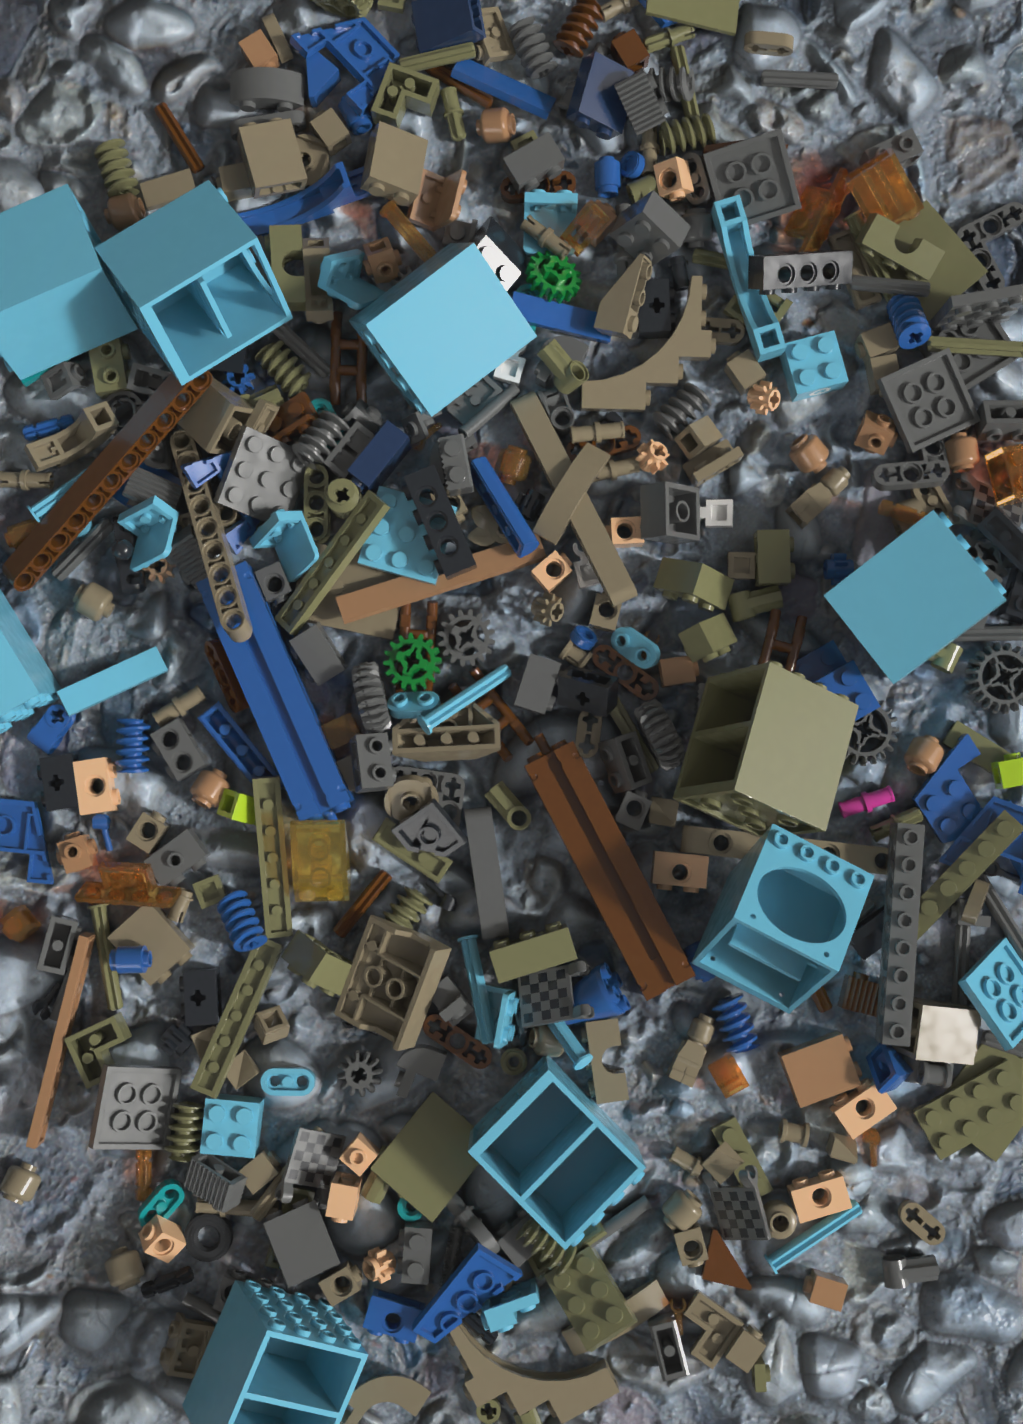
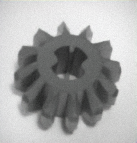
M356 1050L354 1053L355 1060L350 1054H346L344 1058L347 1063L340 1062L338 1068L345 1072L338 1073L337 1079H346L340 1087L346 1089L348 1086H351L352 1088L349 1091L351 1096L354 1095L356 1089H359L360 1097H364L366 1093L365 1087L369 1092L373 1093L376 1090L373 1083L381 1084L382 1079L376 1075L381 1074L383 1068H374L379 1059L376 1057L370 1062L368 1060L371 1055L370 1051H367L364 1058H361L360 1050ZM359 1067L365 1070L363 1074L367 1073V1076H362L361 1079L355 1077L357 1073H353V1070L357 1071Z

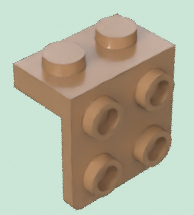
M423 168L419 195L409 206L406 221L434 232L457 220L461 212L460 198L467 187V180L465 179L467 172L460 169L445 178Z

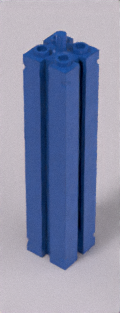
M244 561L235 565V569L253 628L251 637L245 642H234L223 629L208 577L196 582V585L203 597L205 606L292 805L295 807L299 821L308 822L310 825L326 819L333 833L342 829L335 813L351 808L350 802L354 801L355 798L336 763L338 759L280 627L274 619L273 611L266 601L255 575V570ZM230 600L226 605L232 603L234 600ZM237 623L233 628L238 627L241 623Z

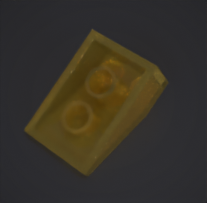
M345 820L290 821L292 878L295 902L349 901L351 870Z

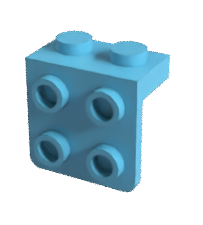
M533 189L530 192H525L524 220H528L527 216L531 215L546 228H552L555 235L572 246L567 256L575 254L578 193H572L570 190H558L556 193H550L542 189ZM524 232V253L536 255L537 252H541L544 255L548 249L538 246V241Z
M353 249L324 256L320 265L321 271L317 287L326 291L330 297L339 298L346 302L348 307L361 310L385 293V291L359 278L365 253L361 250Z
M155 495L120 513L117 523L137 536L130 569L134 572L147 568L150 564L160 559H165L172 550L171 544L174 533L177 530L179 512Z
M284 509L271 513L270 518L263 525L259 526L256 533L249 539L252 548L275 547L289 582H296L319 559L317 546L302 511H285Z
M486 984L496 1031L493 1048L501 1049L508 1044V1041L513 1040L515 1025H512L513 1014L518 1013L520 998H517V990ZM477 1024L475 1039L481 1040Z

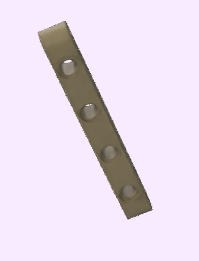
M683 825L680 852L742 859L760 837L749 832ZM718 835H723L727 841L726 847L722 850H717L714 847L713 842ZM802 838L822 849L829 847L833 855L868 873L887 875L888 848ZM879 853H882L886 858V862L881 868H878L875 864V857Z

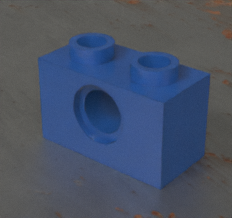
M374 1288L362 1327L366 1328L370 1334L382 1336L383 1334L392 1336L396 1342L402 1344L415 1343L417 1333L412 1331V1324L425 1309L426 1303ZM389 1313H396L400 1316L401 1320L397 1323H392L388 1321L386 1316Z

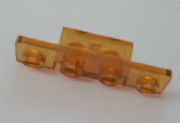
M846 168L839 169L830 189L806 185L800 197L802 208L793 211L784 229L787 236L804 240L799 252L819 251L823 241L828 238L830 227L834 219L838 217L846 195L852 189L853 180Z
M102 861L98 866L102 882L86 881L74 897L76 902L171 908L182 891L180 887L157 886L151 864Z

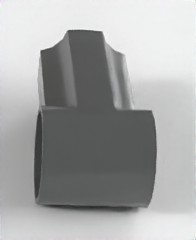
M894 1254L881 1258L886 1288L902 1289L908 1287L909 1283L938 1280L939 1269L936 1257L933 1254L913 1257Z

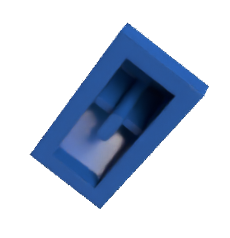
M319 52L306 59L308 92L312 108L318 107L341 81L339 69Z
M879 1043L866 1056L877 1091L881 1094L897 1089L914 1072L891 1045Z

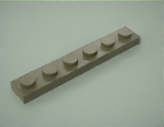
M370 490L366 492L319 559L314 563L274 618L289 634L294 636L298 634L390 509L382 499Z
M280 776L253 777L252 784L265 934L267 938L293 936Z
M1006 810L983 831L921 896L917 940L1023 832V825Z
M267 939L264 945L250 951L192 1081L191 1089L217 1099L284 948L283 945Z

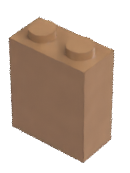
M834 1031L777 1052L795 1103L800 1108L862 1086L859 1077H862V1072L857 1061H852L849 1052L853 1051L847 1035L843 1036L839 1031Z

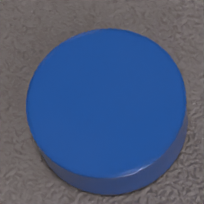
M633 150L625 153L620 161L621 175L631 180L638 178L645 167L643 155Z
M577 625L570 633L571 641L583 650H591L597 642L595 633L585 626Z

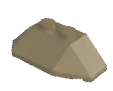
M474 702L434 727L430 735L423 731L417 718L403 719L392 728V754L422 762L479 759L501 750L500 722L491 717Z

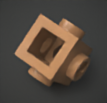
M388 237L363 245L367 260L363 261L367 276L373 275L376 284L389 283L398 277V266L403 264L398 249L393 250Z
M866 410L856 431L854 445L864 448L869 453H878L884 456L887 448H892L898 437V432H895L896 425L894 420L885 414H876Z
M79 831L63 836L65 841L57 843L56 857L59 864L64 866L66 874L99 865L95 855L98 853L97 844L93 838L90 839L89 834L80 835Z

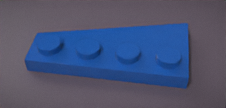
M477 1243L413 1322L412 1331L434 1344L459 1326L464 1317L471 1312L476 1313L483 1307L482 1303L493 1295L495 1297L504 1291V1286L512 1280L516 1282L523 1276L522 1269Z

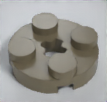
M300 134L297 135L296 140L301 157L303 159L304 156H307L310 163L304 167L308 178L306 189L320 180L330 170V159L328 151L321 140L312 135Z
M404 775L397 777L394 786L386 791L384 806L387 814L399 820V823L433 798L439 803V796L430 778L418 775ZM409 796H412L416 798L418 801H416L415 805L412 806L410 805L409 801H405L404 799H407Z

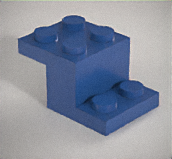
M834 640L797 660L794 672L803 674L805 679L812 683L825 685L828 691L849 697V701L859 705L855 721L881 707L854 660L846 662Z

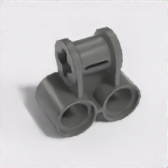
M903 1054V1060L914 1071L905 1082L926 1085L928 1083L941 1086L942 1088L951 1087L954 1063L915 1060Z

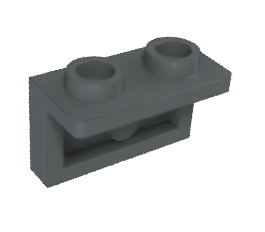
M486 375L444 407V410L463 426L498 396L503 389Z

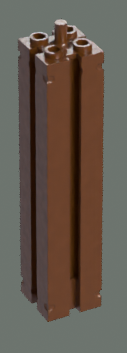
M543 733L533 737L540 752L527 758L528 764L524 766V769L642 995L648 1001L665 992L668 988L674 985L677 986L696 976L574 742L567 743L564 739L550 747Z

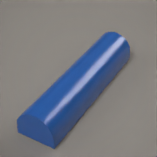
M486 457L473 459L470 464L473 485L516 555L522 558L532 553L539 546V541Z
M219 701L197 717L252 786L253 777L279 775ZM280 777V788L282 789L285 786Z

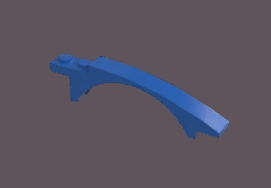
M341 161L335 163L320 180L296 195L266 207L237 214L258 237L269 234V225L303 224L333 214V209L371 196L372 194L360 189L364 166L347 172Z

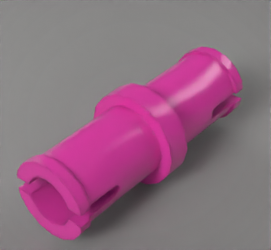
M886 786L870 793L862 792L858 797L838 802L842 817L845 819L864 811L869 813L873 811V808L890 802L893 803L895 802V797L891 787Z

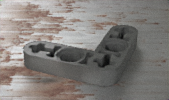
M1019 202L1008 203L963 226L956 233L960 239L964 235L972 237L970 242L965 241L963 243L969 250L971 248L973 250L977 246L978 249H975L972 253L975 256H982L986 262L985 268L991 271L987 276L985 274L975 283L978 291L993 289L992 287H986L989 281L996 282L997 285L994 289L1005 286L1004 277L986 243L1016 229L1022 224L1023 205ZM1010 211L1011 213L1018 214L1016 220L1015 218H1010L1003 224L1002 219L1006 218ZM992 221L996 225V232L992 234L987 233L983 228V223Z
M944 438L932 443L938 449L937 454L928 453L924 447L918 450L919 461L886 463L877 466L871 476L872 486L879 491L941 486L950 474ZM936 469L937 473H941L940 477H937L935 473H931L932 470ZM905 470H912L916 473L917 479L909 481L904 477L903 472ZM881 473H884L885 477H890L887 482H884L883 478H879Z
M404 766L395 767L396 775L401 770L404 771V775H412V772H417L418 776L431 775L434 778V787L438 792L439 804L442 808L447 804L456 807L457 815L452 820L460 827L465 792V782L461 776L453 773ZM452 778H456V782L461 784V788L456 789L454 797H460L459 803L452 800L443 801V795L449 797L450 789L445 784L446 782H451Z

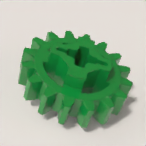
M546 250L544 255L541 252H537L535 257L532 256L524 273L528 275L525 281L532 283L531 291H539L538 297L541 298L545 295L548 302H551L554 298L558 304H561L563 299L569 302L572 297L576 296L582 280L579 278L581 272L574 270L575 263L569 264L567 262L568 257L565 256L564 260H560L555 254L551 255L549 250Z
M409 633L406 640L401 635L398 636L400 643L396 644L391 641L390 645L393 650L385 651L384 653L389 658V660L383 662L384 667L390 668L385 672L387 677L394 676L392 680L394 686L401 682V689L403 691L408 686H411L413 692H416L418 685H421L424 690L427 689L425 682L429 680L435 683L433 673H441V670L436 667V665L442 663L440 657H435L440 652L438 647L431 649L433 640L429 639L424 642L423 634L414 639L413 634ZM411 646V649L404 652L401 651L405 647ZM423 649L430 655V662L423 659ZM416 656L417 662L419 664H413L412 668H410L409 670L407 660L412 661L413 658ZM395 663L403 666L402 676L396 671ZM425 673L422 677L414 679L416 675Z

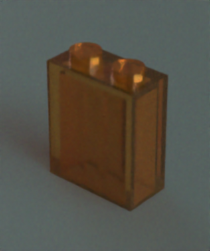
M891 147L843 176L866 219L870 213H878L899 224L904 220L910 221L920 214V210L924 209L921 200Z

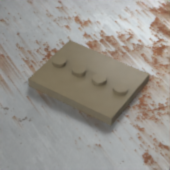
M315 543L319 557L328 545ZM357 552L306 623L316 624L320 622L324 627L394 641L400 607L347 624L343 623L335 597L401 577L359 565L357 562L360 552ZM312 566L297 580L295 589L304 579V577L312 568Z

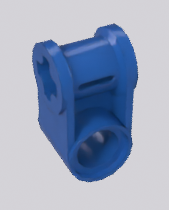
M63 704L52 705L30 730L26 739L47 755H50L57 749L65 734L74 724L76 714L69 717ZM57 712H63L64 721H58L60 717L57 715Z

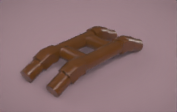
M334 311V320L331 322L330 403L331 405H341V376H356V401L361 398L367 403L368 347L358 333L357 339H342L343 314L340 311ZM341 350H357V365H341Z
M433 600L427 601L426 630L410 629L411 603L400 606L399 636L401 635L406 640L409 633L413 634L414 639L423 634L425 642L429 639L433 640L431 649L436 648L438 602ZM409 646L405 647L401 651L404 652L406 650H409ZM425 650V656L422 657L430 662V655ZM416 656L412 661L407 660L409 666L419 664ZM397 664V672L402 676L403 666ZM428 680L425 682L427 689L424 690L422 688V691L433 692L434 683ZM401 682L396 685L395 693L406 692V690L403 691L401 689Z
M772 609L758 665L770 661L772 650L788 654L784 669L794 672L804 640L807 617L797 616L791 643L776 640L781 611Z
M474 666L469 670V673L476 682L485 676L478 666ZM457 682L452 683L448 687L453 696L463 691ZM495 688L485 693L486 695L476 702L483 710L492 703L502 715L497 719L500 722V731L509 724L526 746L534 742V738ZM501 741V750L497 751V753L506 763L513 758V755Z

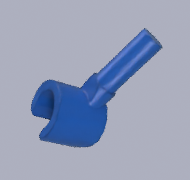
M96 814L92 818L93 829H102L106 851H112L113 847L109 835L111 819L106 814Z

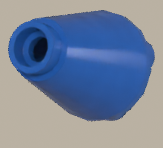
M606 962L595 966L589 975L584 976L572 986L574 1007L581 1004H589L594 1008V1017L564 1021L567 1025L619 1016L631 1009L627 997L624 994L622 995L620 990L623 983L619 974L616 971L611 973Z

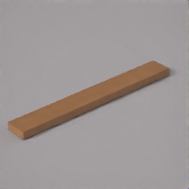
M534 534L539 541V546L532 553L519 558L510 543L474 553L472 555L477 565L476 569L450 580H447L444 574L438 576L436 586L401 576L335 598L343 623L347 624L542 562L547 558L539 536Z
M84 932L78 937L26 1147L36 1149L45 1140L68 1049L64 1039L71 1036L96 938L94 933Z

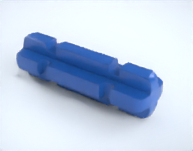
M71 414L61 416L60 419L56 417L38 422L36 426H33V424L26 425L22 428L23 435L27 441L36 440L38 436L43 438L54 435L69 427L75 420Z

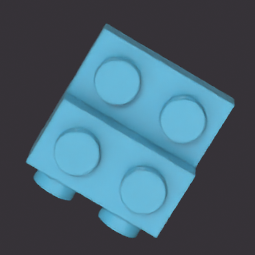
M534 1277L512 1285L506 1293H500L496 1297L493 1295L484 1302L480 1316L485 1331L490 1329V1332L498 1330V1333H503L514 1327L513 1324L517 1323V1311L520 1310L521 1313L531 1311L536 1307V1304L540 1303L539 1286L536 1278Z

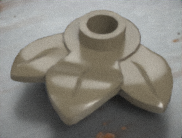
M477 505L471 508V516L477 526L468 535V539L472 543L481 547H489L494 543H509L505 535L498 532L500 527L486 505Z

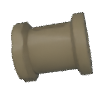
M570 640L558 658L561 660L565 659L573 666L584 668L593 653L585 652Z
M782 1118L778 1128V1142L789 1141L799 1143L801 1147L806 1148L810 1136V1124L806 1122L803 1125L791 1123L786 1118Z

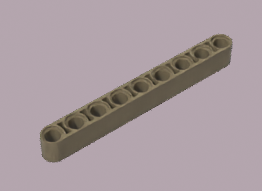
M533 390L510 401V406L554 492L572 463ZM586 493L569 520L570 525L612 607H615L638 596V593Z
M180 429L171 435L170 445L219 620L231 640L238 643L245 642L251 637L253 628L218 506L213 501L215 496L210 479L198 488H194L180 467L183 464L204 459L198 443L185 430ZM230 600H234L232 603L226 605ZM237 623H241L238 627L233 628Z

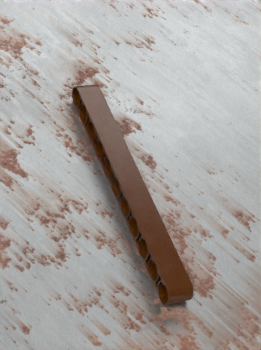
M208 370L183 386L174 374L171 373L2 566V572L17 591H27L35 585L209 388L213 378Z

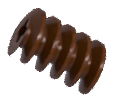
M576 0V4L571 8V13L566 17V22L561 26V31L557 33L556 40L553 41L554 46L560 52L570 57L580 59L583 57L584 54L581 49L586 50L589 47L586 40L591 41L594 38L592 32H596L599 29L597 23H601L604 20L599 12L601 11V6L596 0Z

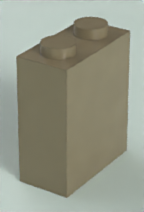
M273 118L266 123L260 124L249 122L238 128L237 141L254 199L305 190L308 178L291 118Z
M379 121L370 134L360 189L368 191L374 196L389 199L397 205L409 207L419 195L428 140Z
M149 900L107 937L116 948L118 946L145 945L148 951L152 952L151 967H148L146 973H139L150 986L157 982L162 985L173 975L170 970L177 964L180 967L191 959L193 955L190 952L195 948L194 944L172 920L167 918V914L154 900Z

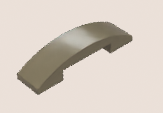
M587 442L554 490L533 529L534 534L555 546L557 545L583 497L610 459V454Z
M656 1278L632 1291L633 1294L625 1298L638 1322L608 1342L639 1326L669 1304ZM572 1324L561 1330L574 1356L588 1352Z

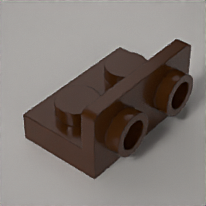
M300 392L279 406V411L267 433L270 437L287 445L294 442L293 438L297 435L306 434V428L312 426L314 419L319 418L306 392Z

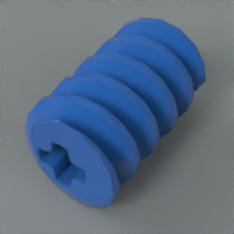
M903 294L893 296L888 301L886 310L901 349H914L924 344L931 336V328L923 312L921 302L915 296Z
M117 719V722L123 724L124 727L116 729V732L124 737L116 740V743L123 746V748L116 750L115 754L123 757V759L115 761V765L122 767V770L114 773L148 772L149 768L143 766L142 763L149 761L150 757L143 755L142 752L150 750V747L143 744V741L151 739V736L144 734L143 731L151 729V725L144 723L143 719Z
M243 890L228 894L217 905V911L221 914V920L225 924V930L229 933V939L233 942V948L238 952L257 949L264 945L268 939L267 936L261 935L264 929L262 926H257L260 920L258 917H253L256 911L254 908H249L252 902L250 899H245L248 893Z
M736 993L718 1000V1004L712 1008L713 1011L722 1012L721 1015L715 1018L716 1021H725V1025L719 1028V1031L729 1033V1035L722 1039L723 1042H732V1045L726 1049V1052L741 1053L760 1046L759 1043H752L757 1039V1034L748 1033L754 1028L753 1023L745 1022L750 1018V1013L741 1012L747 1007L746 1002H738L744 996L743 993Z

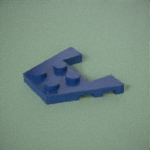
M365 17L336 23L333 28L325 30L321 28L312 29L311 33L301 35L300 32L291 35L289 42L305 59L326 47L360 82L359 85L348 91L344 97L345 102L360 117L378 93L389 62L396 64L400 57L398 51Z
M232 451L186 463L180 467L194 488H198L215 475L221 481ZM240 513L242 518L225 530L231 553L235 555L240 553L243 549V543L257 530L256 526L260 520Z
M967 733L960 736L955 747L945 755L943 762L936 771L930 774L912 797V800L920 809L930 828L943 844L955 841L983 809L958 771L960 767L981 754Z
M993 796L941 856L939 862L951 866L1004 810L1023 825V807ZM1023 832L1000 854L1001 856L1023 864ZM1022 880V883H1021L1020 888H1019V890H1018V893H1019V894H1022V895H1023V880Z
M0 798V851L29 854L27 882L54 884L38 803L35 801Z

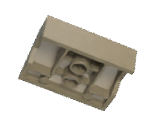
M370 915L334 1014L358 1029L374 1031L392 1041L393 1049L396 1051L415 1047L452 948L428 935L378 916Z

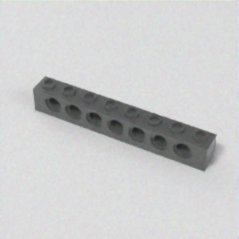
M890 822L875 1040L885 1045L910 1047L925 825Z

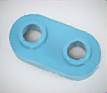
M625 626L616 629L612 633L611 645L614 650L636 666L646 669L655 666L659 662L661 656L659 647L634 628ZM621 636L626 640L625 645L620 642ZM642 651H645L647 654L646 660L641 656Z
M432 691L398 692L388 699L387 705L392 717L408 719L417 718L419 715L424 717L439 707L441 702L438 694Z
M271 1067L263 1073L260 1083L263 1091L268 1095L305 1096L313 1090L316 1078L314 1073L306 1067ZM278 1076L280 1084L274 1085L271 1082V1077ZM304 1076L307 1079V1084L300 1085L298 1077Z

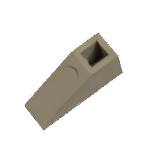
M640 253L600 301L594 328L601 334L631 340L633 332L637 330L639 308L645 301V285L652 275V262L644 254Z

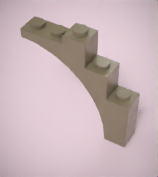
M691 276L687 302L681 320L673 335L664 346L642 365L624 374L604 380L584 382L581 385V411L644 413L645 407L650 406L651 390H646V386L676 387L678 380H683V364H679V360L708 361L711 358V354H715L716 338H712V330H701V327L706 325V311H702V300H706L707 284H702L703 276Z
M463 1322L446 1335L452 1347L457 1346L461 1353L459 1360L464 1370H470L465 1374V1385L462 1388L469 1401L473 1400L477 1408L505 1393L504 1396L511 1410L515 1408L519 1416L546 1402L552 1417L558 1416L561 1424H564L620 1392L618 1382L605 1359L574 1370L542 1372L522 1368L502 1360L484 1348L470 1334Z

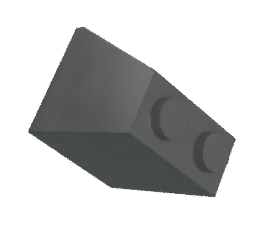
M306 1198L292 1205L294 1210L283 1214L282 1210L276 1211L266 1216L268 1221L263 1223L286 1289L340 1264L315 1200L309 1202Z

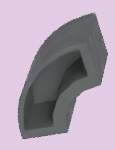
M250 67L231 72L229 103L240 107L245 112H254L258 109H273L278 112L295 110L304 106L305 75L273 67Z

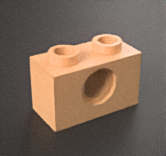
M108 757L73 762L80 815L118 811V805L121 804L119 789H115L114 778H117V773H114L117 771L115 762H112L111 758ZM97 779H101L104 784V788L100 793H96L93 789V783Z
M653 850L650 882L656 884V889L672 890L674 885L683 886L684 892L699 893V888L706 889L709 856ZM678 864H682L686 869L685 877L680 880L675 879L672 875L673 868Z
M873 1077L861 1080L862 1086L856 1087L848 1095L847 1093L839 1095L834 1099V1105L829 1107L843 1129L853 1140L898 1109L887 1092L881 1094L877 1091ZM867 1100V1108L863 1112H857L856 1104L858 1101Z
M826 1169L820 1171L817 1177L810 1179L808 1177H799L792 1180V1184L786 1185L794 1213L800 1224L852 1208L844 1178L838 1170ZM816 1189H824V1195L821 1199H812V1194Z
M336 1172L331 1182L325 1216L331 1217V1220L337 1223H347L348 1220L353 1221L358 1208L363 1180L362 1175L359 1177L357 1174Z

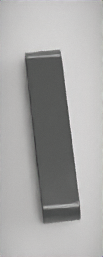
M491 805L464 809L482 938L486 940L510 936Z

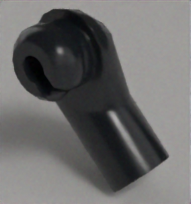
M519 1008L518 1013L514 1014L518 1033H514L513 1040L510 1041L513 1048L519 1046L523 1048L527 1045L531 1027L522 1028L521 1009Z

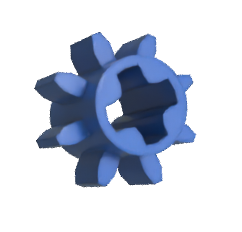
M244 364L242 374L224 372L227 379L223 380L222 384L226 387L231 386L230 390L243 395L248 389L254 390L250 380H254L256 377L254 373L247 374L249 367L247 364ZM237 376L242 377L240 384H236Z
M846 553L831 554V559L824 560L823 576L824 579H831V585L839 584L854 572V562L852 559H846Z

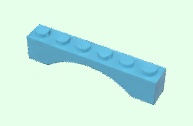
M740 194L713 203L711 215L755 358L758 362L782 356L786 349V344L779 321L773 312L767 295H759V290L748 289L749 255H754Z

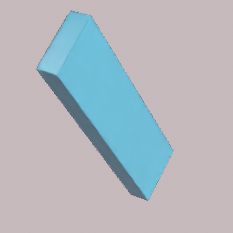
M155 646L57 691V695L70 717L168 672V669Z

